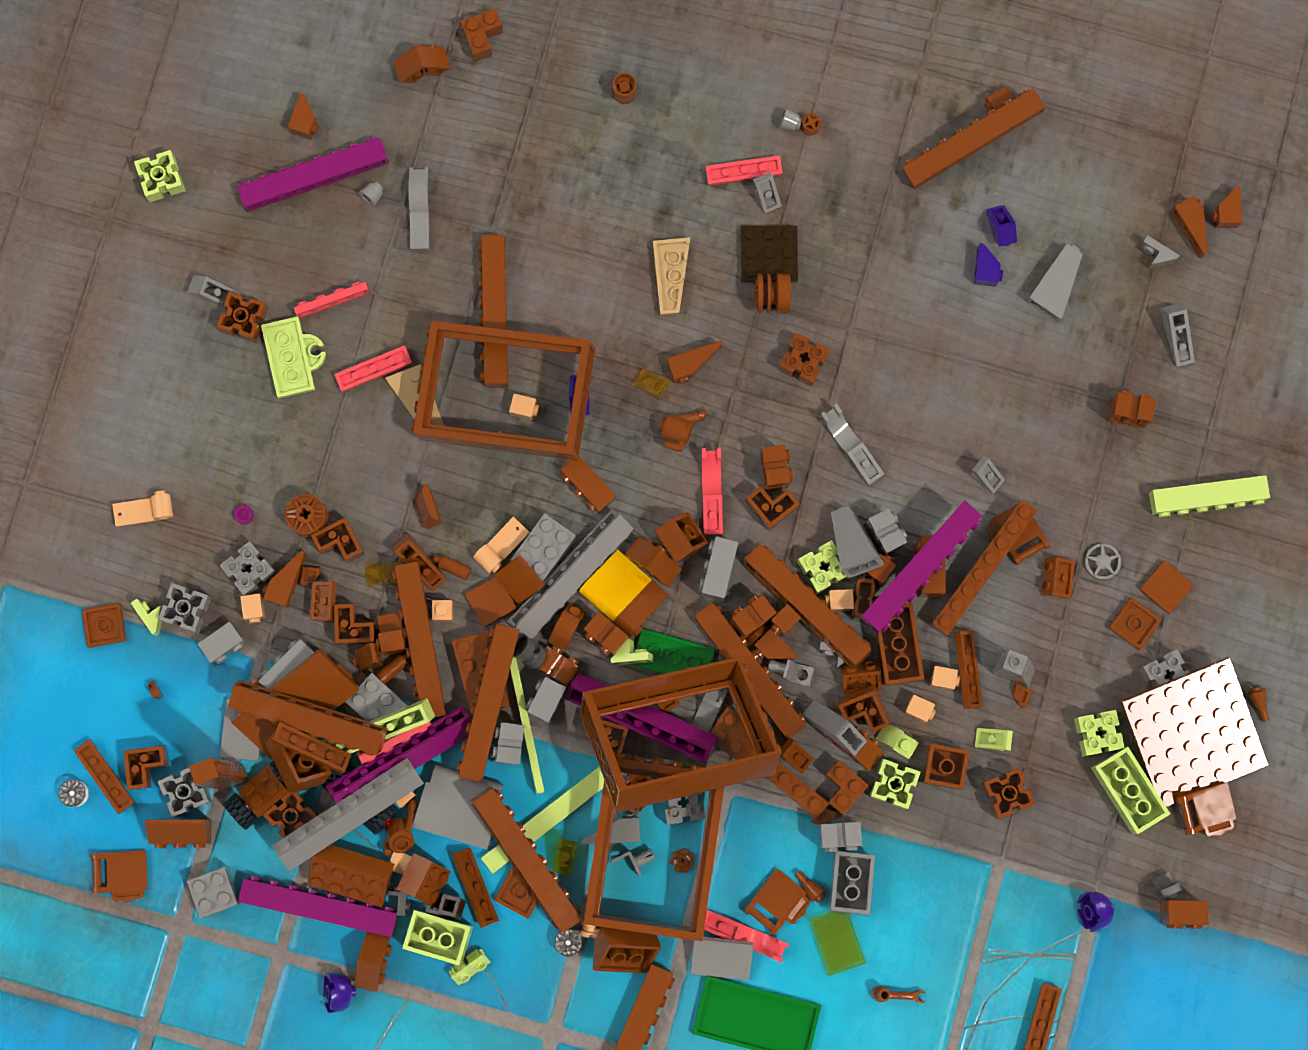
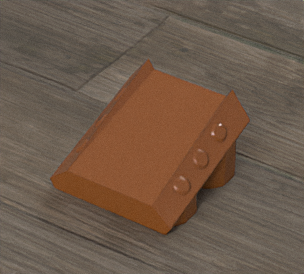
M424 484L412 502H415L422 522L420 527L430 529L442 524L431 489L428 484Z

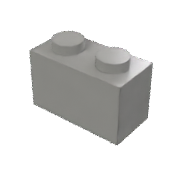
M228 622L199 642L198 646L210 663H217L218 665L227 659L226 656L231 652L236 653L241 650L245 640L234 624Z

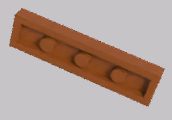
M957 631L954 634L964 709L981 708L983 705L973 631Z
M282 722L277 724L271 738V742L341 774L345 772L351 754Z
M88 740L74 750L118 814H121L136 803L92 740Z
M780 762L776 768L775 775L767 776L771 782L816 819L829 805L826 800Z
M471 848L452 854L480 928L499 921Z
M1044 983L1041 984L1023 1050L1046 1049L1062 991L1061 988Z

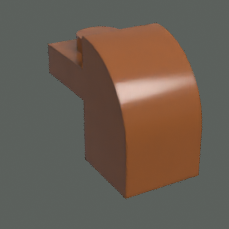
M569 603L556 623L548 642L565 651L586 612Z

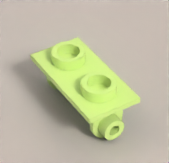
M481 948L466 956L468 964H465L463 961L462 965L451 967L449 973L458 985L467 982L471 976L478 971L484 970L491 963Z

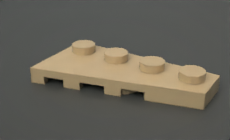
M690 237L653 241L660 316L676 315L680 312Z
M421 364L385 378L414 420L416 418L414 406L415 402L419 399L417 387L418 383L422 381L420 373ZM434 400L430 424L444 426Z

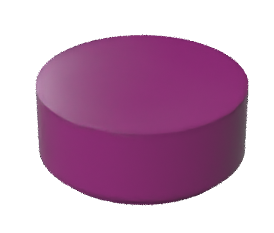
M240 505L234 511V518L239 524L247 525L252 522L254 512L249 506Z

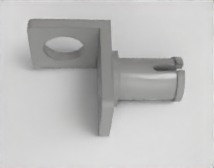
M790 659L787 660V664L771 660L768 666L770 672L782 674L783 678L789 682L808 687L811 684L814 668L797 664ZM800 670L808 672L806 680L798 679V672Z
M649 848V850L636 856L632 855L629 851L610 860V862L613 863L629 855L638 875L641 876L640 867L656 860L654 855L646 858V856L653 853L651 848Z

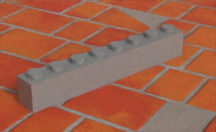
M611 509L544 581L545 585L532 594L507 622L512 627L519 628L520 635L525 634L531 639L534 638L539 630L551 620L552 616L565 605V602L578 591V588L591 577V574L604 563V560L617 549V546L628 538L634 528L619 513Z
M406 758L272 846L286 868L291 871L424 783L409 759Z

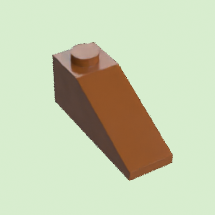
M1192 196L1174 206L1171 213L1199 258H1202L1208 252L1204 210L1201 201Z
M718 341L667 358V365L673 382L683 384L690 381L689 378H692L722 348V342Z
M408 532L393 543L394 552L405 564L419 561L422 581L431 591H434L447 580L432 559Z
M300 551L270 580L268 585H265L262 592L264 600L285 608L289 607L302 571V566H304L308 555L306 552Z
M369 643L355 651L356 656L353 657L354 666L359 668L361 672L384 666L381 652L377 649L375 643Z

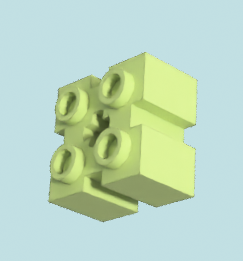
M171 150L156 154L157 159L152 161L149 157L134 161L138 175L143 181L141 185L145 197L149 202L163 199V193L169 192L172 196L186 191L182 177L178 173L179 168L176 158Z
M832 540L817 549L818 554L814 555L813 552H810L797 561L804 575L809 573L812 577L808 582L816 595L831 586L830 581L834 580L835 583H838L847 578L841 571L840 562L837 559L838 551ZM821 563L828 565L827 572L824 569L820 570Z
M1116 710L1096 714L1097 719H1094L1093 714L1074 718L1077 734L1082 733L1083 741H1079L1082 757L1102 753L1101 748L1103 747L1105 752L1125 748L1122 734H1116L1115 726L1119 725ZM1098 728L1103 733V735H1101V738L1099 735L1096 736V731H1098Z
M882 759L876 774L881 776L880 780L873 783L869 797L883 802L889 798L892 799L891 805L905 810L909 809L913 797L909 790L910 787H916L921 772L908 767H903V770L897 769V763ZM896 779L899 787L892 789L890 782Z

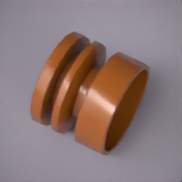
M757 273V279L754 284V303L757 307V313L763 312V305H766L767 313H770L772 305L776 306L777 313H790V273H777L775 282H772L770 273L766 275V282H763V274Z
M310 494L294 497L288 503L285 510V518L289 527L304 538H312L311 534L327 527L330 522L326 506L316 496ZM305 511L311 513L308 515V519H305L303 517V515H305Z

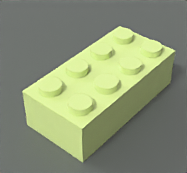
M1129 747L1120 749L1091 767L1133 835H1138L1170 815V812Z

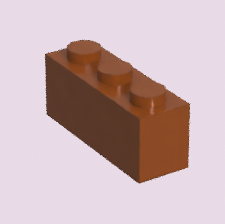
M580 456L578 461L570 460L560 469L562 473L561 478L567 484L571 483L575 487L573 491L580 498L584 497L588 501L586 505L593 512L597 511L600 514L616 499V495Z

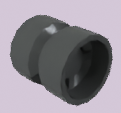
M522 634L518 636L513 657L527 667L536 669L545 660L546 649L527 635Z

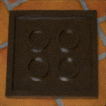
M797 225L740 227L741 283H755L757 273L763 274V282H766L767 273H770L772 282L776 281L777 273H790L791 282H798Z

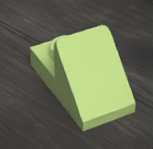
M136 599L131 602V605L150 632L155 636L159 635L162 621L158 620L163 606L160 605L149 613L151 608L145 601L142 602Z
M627 639L611 658V663L616 666L654 662L653 654L647 652L646 649H638L634 653V641L631 639Z
M892 725L882 728L875 738L906 759L911 757L919 742L904 734V731Z
M977 728L975 747L1011 751L1013 731Z

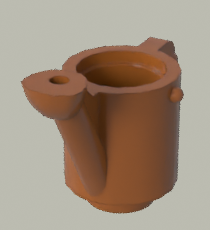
M701 410L693 414H669L667 418L663 417L658 431L662 432V438L668 439L665 441L664 447L676 452L683 451L691 435L694 423L704 421L707 410Z
M410 800L408 802V813L405 819L395 818L387 823L385 828L387 839L383 843V850L386 856H390L392 851L395 853H405L413 847L412 825L415 812L419 806L417 801Z

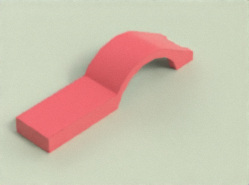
M702 448L704 534H723L721 448H717V451H706V448Z
M707 910L704 930L725 939L753 942L754 951L781 963L783 962L781 957L785 947H789L788 943Z

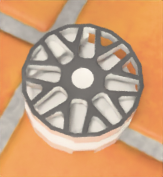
M68 780L60 786L58 792L59 799L65 806L80 807L88 800L89 789L82 781Z
M568 929L563 934L560 932L557 934L554 945L559 954L570 957L577 954L581 949L582 938L577 931Z

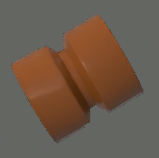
M629 73L616 75L612 82L613 97L618 103L629 104L636 97V80Z

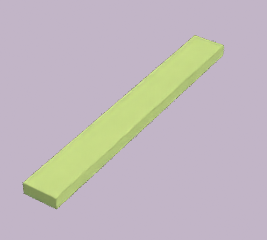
M513 657L510 674L521 725H525L523 735L536 794H541L544 792L517 660Z
M600 767L524 824L523 827L526 830L524 835L526 838H531L535 842L601 791L604 778ZM499 845L481 858L492 874L509 862V859Z

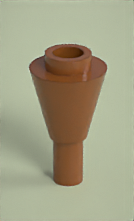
M1261 685L1251 687L1247 695L1259 711L1262 722L1270 720L1266 710V688H1261Z
M801 870L795 874L803 884L812 903L815 901L819 903L825 898V888L808 879Z

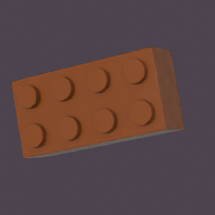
M905 603L902 606L904 608L903 612L898 617L893 616L889 620L892 624L885 632L882 630L879 633L875 632L883 686L924 680L912 603Z
M490 631L452 641L470 711L472 704L477 703L478 700L475 692L477 684H482L483 680L480 672L482 665L487 663L488 658L484 657L487 645L491 646L492 638H489ZM506 687L500 710L511 707Z
M329 845L312 856L307 885L383 907L387 891L390 889L395 864Z

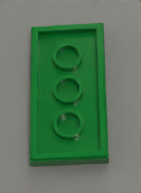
M643 629L640 633L636 650L646 649L647 652L653 654L654 662L631 664V666L659 674H666L710 664L713 662L716 649Z

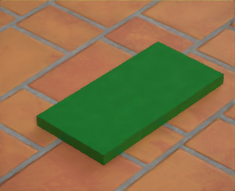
M706 976L692 1034L751 1050H811L821 1005Z

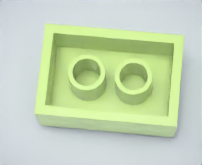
M414 910L402 949L455 965H462L473 926Z

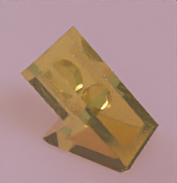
M642 369L633 385L640 390L650 393L659 400L671 381Z
M403 561L387 564L381 562L365 567L367 586L396 583L397 581L394 582L392 570H395L394 566L404 564Z
M558 839L552 868L553 872L571 876L578 842Z

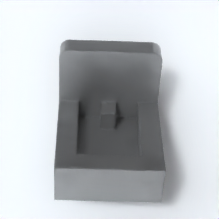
M1169 872L1151 879L1159 898L1166 897L1167 900L1178 896V891L1182 890L1179 883L1173 881Z
M392 887V891H387V895L398 896L397 916H407V912L411 910V900H408L407 894L397 890V887Z

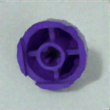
M1087 892L1079 896L1077 903H1080L1081 909H1077L1083 927L1090 929V932H1096L1108 927L1114 915V905L1109 898L1099 892Z
M336 972L326 973L327 976H324L323 997L326 996L328 1003H324L326 1012H341L351 1004L352 997L356 996V988L351 984L350 979L346 975Z

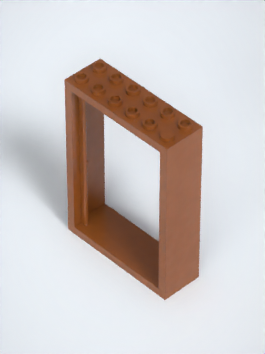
M431 321V325L427 327L426 332L428 343L424 346L423 351L425 362L422 363L420 369L422 381L418 383L417 387L419 399L415 402L414 406L416 418L412 421L411 431H413L417 438L422 441L578 461L595 347L590 340ZM444 337L580 354L567 442L504 434L502 431L496 433L430 424Z
M740 657L590 690L582 694L580 716L616 813L775 775L776 768L779 765L778 760L781 755V747L775 742L774 731L772 727L769 728L767 714L761 709L760 698L758 695H755L753 681L749 680L746 665L742 664ZM724 688L729 689L756 754L755 756L626 786L600 718L601 716Z
M614 752L621 773L663 778L703 768V765L691 764V767L683 766L684 762L672 761L671 764L664 763V759L652 758L651 761H646L644 756L633 755L632 758H625V754ZM604 781L584 924L703 942L724 787L709 791L691 926L689 927L600 913L608 851L612 845L610 844L615 809Z

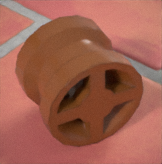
M815 113L806 114L802 120V131L810 136L818 133L821 125L820 117Z

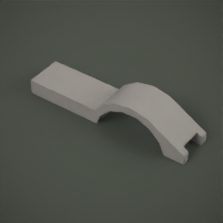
M413 167L409 168L411 251L430 250L428 167L414 170Z
M836 403L833 405L834 408L826 414L822 412L820 415L835 441L848 455L866 484L870 485L883 476L884 473L864 443L851 430L843 416L842 410Z
M724 688L706 692L691 725L709 733L729 689Z

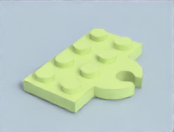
M298 316L261 325L277 398L280 399L314 391L315 386L312 372L323 365L326 352H321L319 355L314 356L311 354V350L315 346L324 347L323 342L314 335L302 333Z

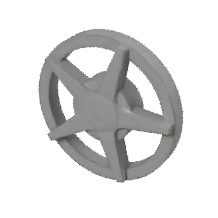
M1097 544L1086 553L1085 567L1094 578L1106 580L1118 573L1121 567V557L1113 546ZM1100 547V555L1097 557L1089 556L1095 548ZM1104 547L1112 550L1115 555L1109 557L1105 554ZM1117 558V568L1113 571L1110 566L1111 560ZM1088 559L1095 561L1097 567L1095 573L1090 569ZM1107 569L1111 575L1098 576L1097 573L1100 570Z

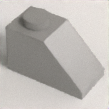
M193 275L187 293L201 300L224 307L228 292L235 293L236 291L207 276Z

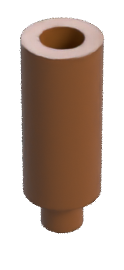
M435 555L433 562L439 564L438 568L465 581L472 568L445 555L443 557Z
M407 652L404 655L399 654L378 671L376 675L386 684L409 665L407 661L411 658L407 657Z

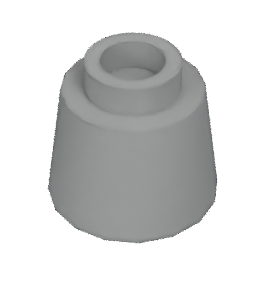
M785 109L779 129L799 130L802 119L799 118L798 114Z
M370 182L359 192V195L366 203L374 207L383 194V187L377 182Z

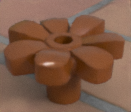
M682 848L680 853L678 851L672 853L675 858L670 859V864L676 865L674 867L675 872H680L682 869L683 873H688V867H694L695 863L691 861L694 858L692 852L687 854V849Z

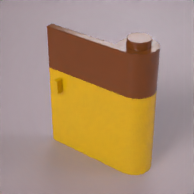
M618 549L579 590L587 600L630 638L632 636L637 637L643 630L641 626L645 620L669 596Z

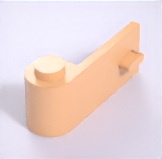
M156 491L148 499L112 504L116 527L174 517L171 497L166 491Z
M512 517L488 544H485L476 552L473 559L489 574L492 572L495 574L502 568L503 565L501 563L530 532L515 517Z

